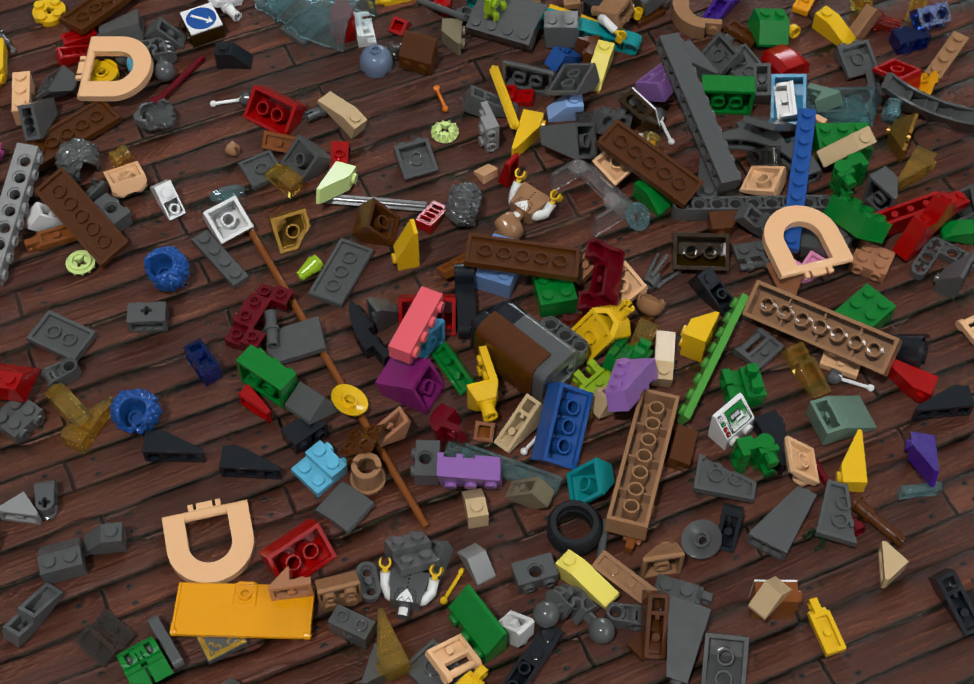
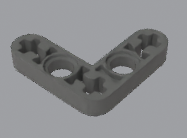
M931 237L913 262L909 274L913 279L922 280L926 277L937 258L951 264L960 257L966 256L969 252L941 238ZM937 245L934 251H932V246ZM947 252L955 253L956 257H950ZM922 256H929L932 260L925 261ZM974 262L969 272L974 271ZM921 265L923 267L920 272H917Z

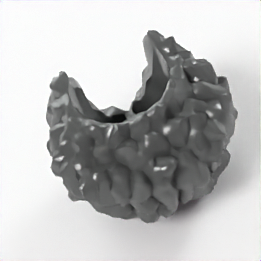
M72 138L70 141L64 142L59 146L55 156V165L57 169L62 166L76 183H80V169L83 167V163H89L97 171L100 170L101 155L98 151L99 147L83 138Z
M465 182L457 186L454 184L450 187L444 209L446 210L445 216L454 225L460 227H475L477 225L475 218L478 215V209L481 207L480 203L482 200L480 188L473 182Z

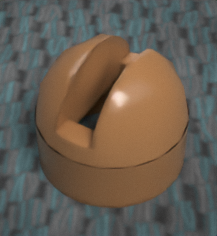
M231 141L225 148V153L236 157L240 153V146Z

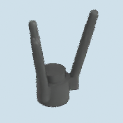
M657 253L648 271L642 278L649 290H654L655 288L659 290L662 285L681 273L678 270L660 282L661 275L658 271L668 258V254H665L654 271H652L660 256V253Z

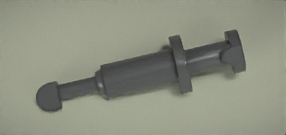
M0 30V38L4 39L6 47H9L10 51L15 54L16 49L11 46L10 40L6 37V32Z

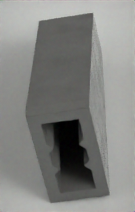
M797 486L749 532L746 544L784 562L814 504L817 494H814L807 488Z
M671 595L669 596L666 680L670 681L669 684H688L711 609Z

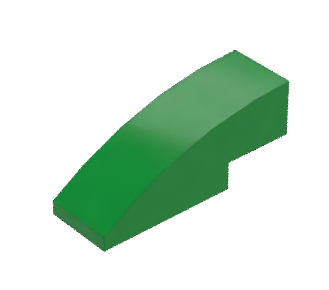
M974 219L948 221L939 228L942 240L974 245Z

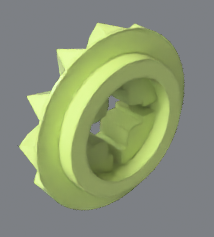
M442 120L440 123L436 122L432 126L431 135L437 142L450 143L457 139L459 128H457L456 123H451L450 120L448 122Z
M78 250L68 256L66 268L69 273H73L75 276L78 274L83 276L84 273H90L91 269L95 268L96 261L87 250ZM84 261L85 265L81 264V266H78V263Z

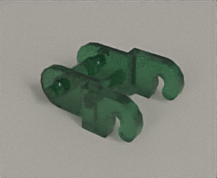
M811 528L802 537L806 539L811 535L814 536L816 529ZM818 537L821 543L814 548V551L817 552L824 548L829 539Z

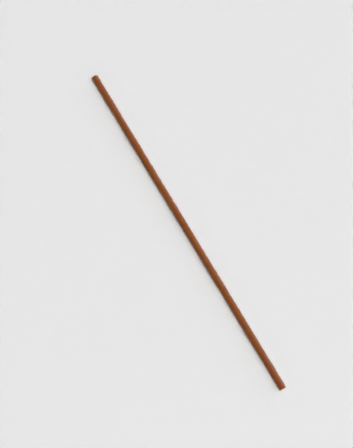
M254 228L249 229L247 233L278 285L289 289ZM289 299L288 302L300 322L307 320L296 299ZM327 351L319 353L337 385L346 384ZM364 414L356 416L363 428L371 426ZM376 443V451L423 530L430 527L429 522L383 446L381 447Z

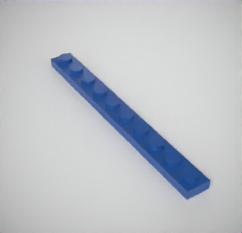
M799 107L785 207L805 206L817 111L814 109ZM792 227L784 232V240L791 253L798 254L802 227Z

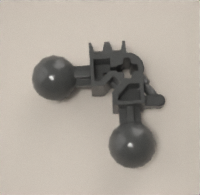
M161 37L147 40L139 39L152 56L154 75L157 80L161 82L172 80L175 76L173 63L177 60L174 44L171 41H164ZM114 56L117 64L127 66L128 57Z
M563 583L560 586L554 587L546 592L545 601H540L533 610V618L536 624L544 628L553 627L559 618L564 620L569 614H572V621L576 625L584 621L589 625L588 634L591 640L597 644H607L615 635V627L612 621L604 617L597 618L594 615L600 608L599 604L594 603L585 594L584 590L578 586H570Z

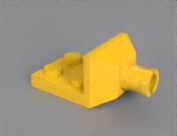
M623 299L618 306L593 307L571 328L589 344L586 363L591 358L595 360L615 340L631 336L630 321L627 316L635 310V306L632 305L628 308L632 304L630 300Z
M485 345L479 347V355H476L478 364L476 371L478 377H482L483 381L467 384V407L476 412L481 411L483 420L490 422L498 418V413L495 409L498 402V378Z

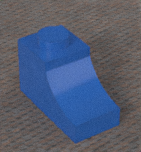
M554 46L544 64L549 67L548 69L555 70L558 73L563 64L581 63L583 58H581L579 53L573 51L572 48Z

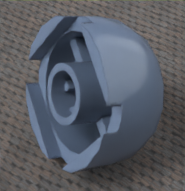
M372 44L361 52L359 58L360 70L365 72L366 76L382 78L386 73L392 71L393 58L387 47L380 44Z

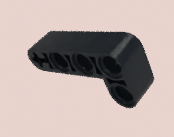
M464 263L454 264L458 338H470V324L476 316L474 268L464 266Z

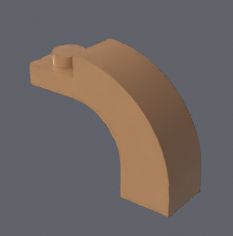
M672 0V21L677 29L685 35L703 40L704 35L716 36L719 31L721 32L722 19L696 16L690 10L689 0Z

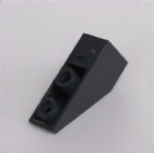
M711 266L700 271L688 281L698 297L714 311L719 312L722 318L726 312L730 311L731 307H729V304L733 297Z

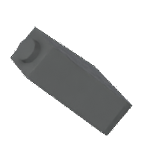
M135 9L99 26L97 36H123L137 40L144 38V22L139 9Z
M54 97L38 99L17 106L25 141L42 139L58 115Z

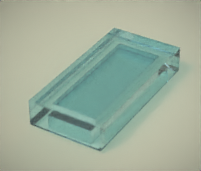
M936 482L935 487H930L928 483L902 485L896 494L898 499L937 496L943 487L941 482Z

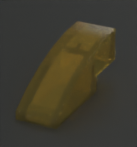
M803 341L782 351L792 372L813 399L831 392L815 357L810 356Z

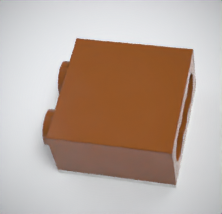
M754 580L748 597L749 603L766 580ZM781 580L792 589V592L767 619H793L795 612L799 610V603H802V590H798L797 580ZM749 608L750 619H762Z

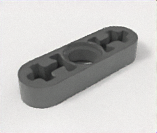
M154 615L147 619L152 632L175 671L183 667L185 663L158 616Z

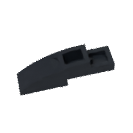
M353 300L349 301L351 329L358 347L367 360L374 356L385 367L391 357H389L388 347H383L380 339L375 334L373 319L365 315L360 305H356Z
M555 626L541 627L502 684H532L552 656V651L564 634L563 631Z

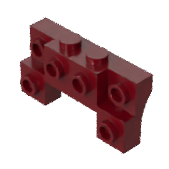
M598 238L587 240L585 257L594 263L590 290L579 292L577 309L584 314H587L593 307L617 306L625 252L620 248L605 244Z
M261 283L255 293L251 292L248 298L244 299L242 307L234 314L232 319L234 325L224 338L225 345L233 349L246 350L250 345L259 348L261 342L266 343V333L260 332L265 325L264 312L273 309V307L286 311L289 299H295L294 291L278 284L276 287Z

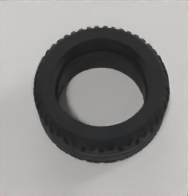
M579 500L561 502L553 508L547 520V537L550 544L562 554L568 549L579 556L589 553L596 547L600 539L602 527L600 516L594 507L588 503ZM577 517L588 523L591 532L581 539H569L563 536L556 526L565 518Z

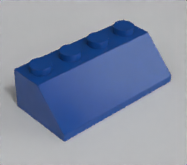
M563 382L548 383L530 460L569 470L577 468L594 393Z

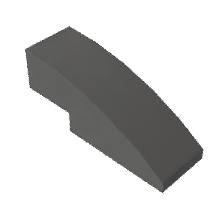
M745 203L740 205L734 220L753 234L762 238L764 227L771 214L768 212L762 213L752 203Z
M46 582L17 608L18 613L3 626V638L20 648L47 619L63 596V591Z

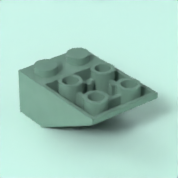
M860 395L825 396L810 401L806 411V415L823 446L855 436L858 429H861L862 433L877 429Z

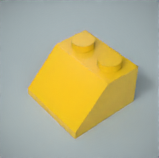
M715 311L692 318L688 326H683L680 335L682 337L678 345L681 347L680 355L700 363L702 362L715 335L719 312Z

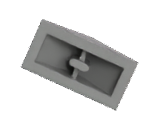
M24 491L0 505L1 520L42 524L37 510Z
M474 543L457 552L477 587L496 577L486 550L478 544Z

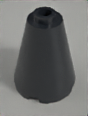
M890 334L903 341L895 359L923 370L920 368V365L925 364L929 343H926V338H930L929 334Z

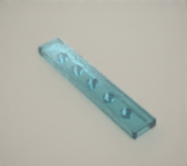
M449 441L444 452V457H456V454H463V458H475V455L500 457L502 461V478L513 481L540 477L555 490L554 497H556L563 481V477L465 442L462 445Z

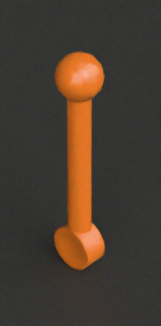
M435 85L433 90L439 97L442 111L447 112L449 108L445 105L441 96L440 86Z

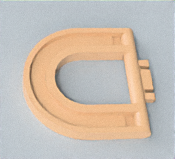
M91 37L87 56H80L81 62L78 64L75 77L76 81H81L77 99L79 101H121L140 92L149 82L154 68L153 59L147 47L139 40L131 37ZM96 56H124L133 60L131 72L121 80L90 81Z
M787 206L774 212L766 222L762 234V243L780 280L801 274L807 280L811 276L815 278L826 275L827 272L828 274L833 273L834 266L853 262V256L838 227L827 215L819 210L807 206ZM792 227H804L811 230L819 238L828 258L797 265L784 240V232Z
M219 498L215 499V506H213L212 500L196 503L195 510L191 504L187 505L188 512L162 517L167 555L173 570L180 578L189 583H228L244 572L250 564L255 550V537L247 499L221 505ZM228 514L232 536V545L229 552L222 559L215 562H202L194 558L190 553L186 523Z

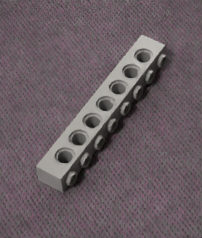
M23 143L16 144L0 196V247L5 246L0 250L1 287H3L4 281L8 279V268L14 259V248L18 245V235L24 226V215L28 212V202L34 193L33 185L39 176V166L43 163L44 155L39 146Z

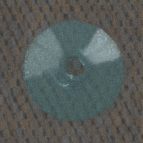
M228 185L214 190L210 193L209 197L212 201L223 202L234 195L239 197L245 192V188L242 185Z

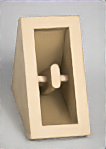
M882 541L878 548L881 588H886L905 570L909 562L886 541Z
M774 576L763 583L748 604V607L762 619L766 620L792 592V589Z

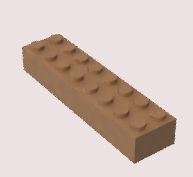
M758 279L742 312L743 316L885 377L888 376L903 343L900 338Z
M651 389L643 390L640 394L641 398L637 401L605 524V531L644 541L680 396Z

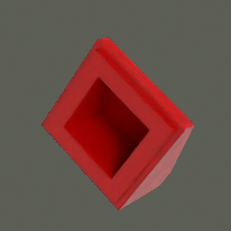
M394 16L387 31L403 37L404 31L409 30L412 24L407 20Z

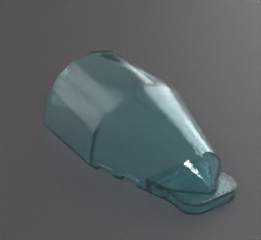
M254 0V6L257 10L267 13L278 22H283L286 28L293 29L299 37L341 52L345 50V32L352 12L354 10L360 12L367 11L371 16L375 17L377 15L375 0Z

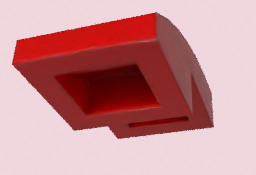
M506 85L511 101L517 103L518 106H533L536 95L535 89H517V85Z

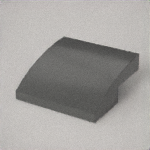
M341 481L315 511L319 516L331 521L334 527L349 534L375 504L364 494Z

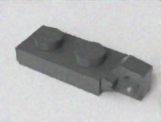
M658 573L654 587L657 590L665 591L671 596L697 605H711L713 594L704 591L703 587Z

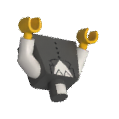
M382 557L379 559V566L382 568L380 571V586L385 599L390 601L391 607L398 609L397 618L408 620L410 611L419 612L422 606H426L436 596L440 581L438 576L444 572L442 566L438 574L434 572L435 564L430 567V573L417 572L401 577L395 568L391 567V571L389 570L392 563L390 557L389 564L386 566L381 562Z

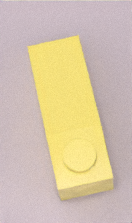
M598 40L591 63L596 64L600 81L595 90L591 92L600 94L614 58L615 43Z
M570 549L555 563L560 579L571 586L580 587L591 600L604 609H607V606L613 603L619 596V592L585 559Z

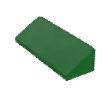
M444 341L431 353L460 396L467 394V384L478 382L449 343Z

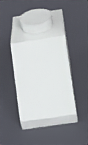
M35 202L25 214L27 227L33 231L39 232L64 225L46 204Z
M510 610L498 621L507 632V643L517 648L526 644L528 639L534 634V620Z

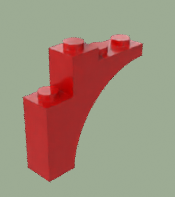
M957 190L951 193L942 191L934 194L924 211L913 216L892 251L905 261L915 258L930 237L948 219L966 208L971 201L966 198L964 193Z

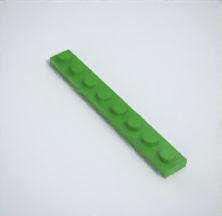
M744 293L738 298L734 297L730 302L729 307L731 309L724 315L722 319L724 323L714 335L717 338L708 347L707 351L709 354L702 360L700 364L701 370L696 373L692 380L694 385L688 389L685 394V403H682L677 410L679 415L676 422L681 425L691 418L749 298Z

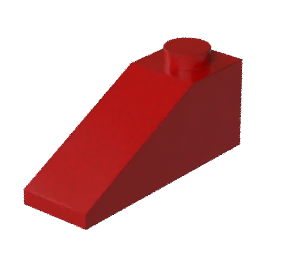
M895 359L887 376L909 398L920 403L930 399L939 378Z

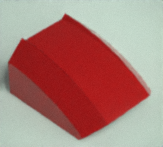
M784 44L765 50L761 58L762 63H771V74H808L810 63L800 53Z

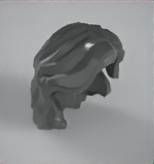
M160 99L156 105H154L153 101L142 103L133 115L135 123L148 132L173 127L176 120L174 118L176 116L174 113L175 108L165 99Z

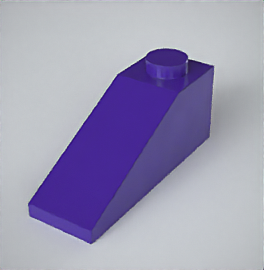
M911 432L909 439H905L904 443L907 459L928 485L935 487L939 473L935 435Z

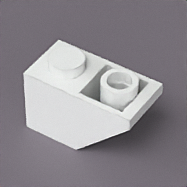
M164 180L150 187L158 205L169 221L186 213L171 180Z

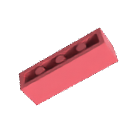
M421 286L388 345L389 357L411 364L413 359L418 357L421 344L427 341L430 328H434L438 313H442L445 302H443L442 293Z

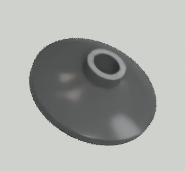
M705 519L696 520L688 524L681 536L683 550L690 557L699 560L714 556L722 544V533L719 527L712 521ZM706 539V543L701 545L700 541Z

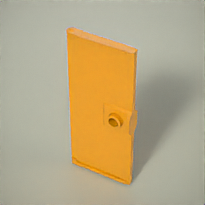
M239 581L236 584L179 582L169 633L170 636L310 640L312 637L311 627L316 586L313 585V596L272 601L268 584Z

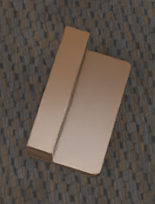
M866 4L849 29L857 39L863 40L882 13L878 9Z

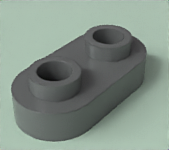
M362 562L356 568L362 599L365 602L374 603L380 599L382 594L377 568L372 562ZM364 573H370L369 576H364ZM370 591L375 592L373 595H368Z

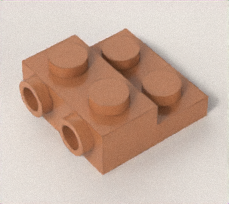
M860 240L853 254V262L849 264L848 271L883 284L896 253Z

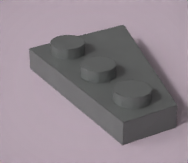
M828 479L815 536L856 547L857 540L854 534V520L851 515L848 485Z

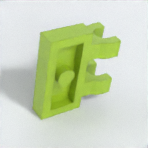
M484 0V18L488 19L491 15L493 16V21L497 22L500 15L496 9L499 5L501 11L504 12L507 9L506 1Z
M591 358L587 362L588 366L585 368L592 375L589 379L579 369L573 374L572 382L575 385L579 386L580 389L594 393L597 388L608 385L612 372L600 367Z

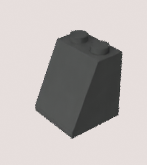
M566 123L540 126L542 145L573 159H595L597 157L595 123Z

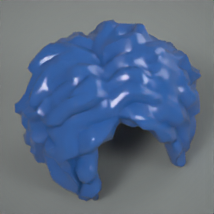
M175 246L155 248L144 258L145 272L149 279L154 282L155 289L163 292H176V289L179 287L183 288L185 281H187L190 275V265L187 257H184V254L179 252L178 248H175Z
M139 388L132 389L131 391L121 390L113 398L112 404H110L111 419L116 424L118 430H123L126 433L136 431L138 434H145V431H151L159 423V417L162 414L161 405L157 403L159 398L146 389L144 391Z

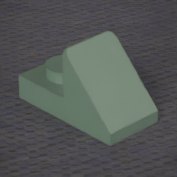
M812 83L807 86L809 99L815 102L817 113L842 106L843 100L840 90Z

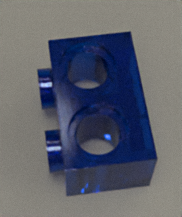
M947 1L909 11L914 31L921 30V32L931 30V26L934 25L936 28L946 26L945 22L952 20Z
M201 338L183 347L187 361L205 386L222 378L219 363Z

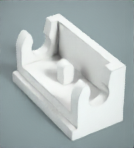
M353 12L358 47L377 44L372 18H362L370 16L369 12Z
M793 80L777 83L774 86L778 120L797 119Z

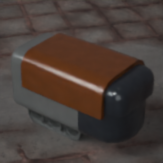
M501 301L489 312L481 311L472 319L470 324V345L474 355H479V347L486 345L495 372L524 395L527 393L542 404L544 403L548 383L563 382L569 384L574 378L573 374L577 371V368L587 359L589 344L583 337L555 317L549 316L539 322L511 301Z

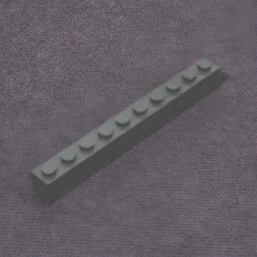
M679 32L660 35L655 47L716 192L735 189L741 181V173L737 170L735 159L731 155L728 143L722 135L721 126L716 121L715 112L710 107L709 98L704 93L703 84L697 77L696 68L691 63V57L685 49L684 40L681 39Z

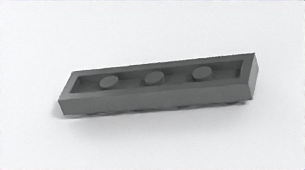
M208 230L192 238V243L234 290L250 280L249 275Z

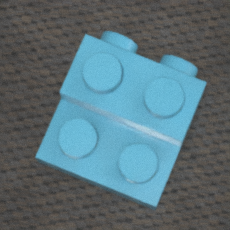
M321 440L305 452L306 456L291 468V473L318 498L348 473L346 458H338L334 453L332 445L328 442L323 443Z

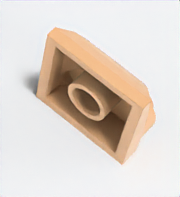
M604 151L592 160L598 171L614 186L632 173Z
M138 161L103 172L115 197L123 198L130 193L141 192L147 187L146 175Z
M752 165L740 188V192L758 196L780 195L786 183V167Z
M626 260L623 263L617 306L623 299H628L631 302L638 298L639 294H646L647 289H649Z
M786 436L784 438V451L787 469L792 474L795 484L801 487L819 484L814 448L790 436Z

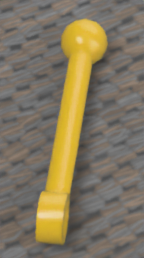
M461 567L459 569L458 575L445 596L440 598L441 604H447L449 595L465 572L464 568Z

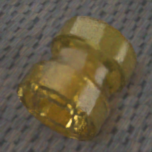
M124 144L118 146L117 150L107 153L109 160L116 168L122 166L123 162L133 159L131 152Z

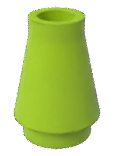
M316 255L309 256L296 272V275L304 281L306 278L321 271L324 264Z

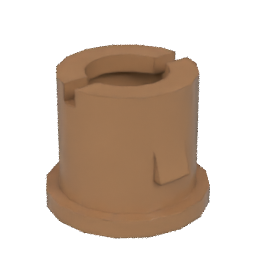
M371 452L361 453L354 457L351 464V486L365 496H371L380 492L386 483V475L382 469L380 458ZM366 469L373 470V471L370 472V473H362V472H361V471L366 470Z

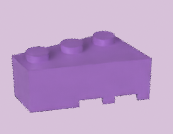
M662 62L635 82L638 92L650 102H665L674 92Z
M655 358L616 359L605 390L609 412L629 411L641 398L640 394L643 390L647 391L649 389V384L652 380L656 381L658 379Z
M437 452V478L441 487L450 490L456 489V487L476 489L477 486H485L486 489H496L497 486H502V461L500 457L475 455V458H463V454H456V457H444L443 452Z

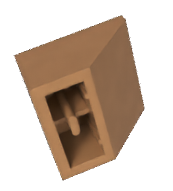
M356 570L314 580L321 612L334 611L338 604L342 606H355L362 602L361 587Z

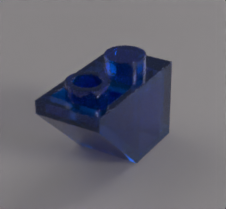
M904 26L893 29L888 42L898 56L927 48L931 34Z

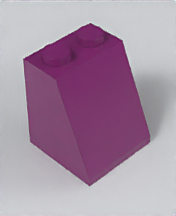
M391 357L375 381L377 388L383 396L424 414H428L445 386L432 361L418 357L414 358L411 364Z

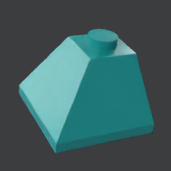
M597 457L566 473L570 500H579L585 503H589L604 495L615 482L612 464Z

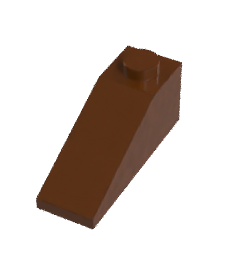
M642 590L643 658L665 659L670 595L665 591Z

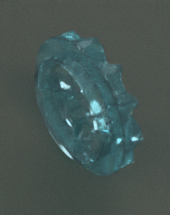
M640 202L630 203L625 208L626 214L624 216L627 219L626 223L630 225V229L635 231L644 230L650 222V214L647 207ZM636 213L638 214V215H637V218H639L638 220H635L636 217H635L634 214H636Z

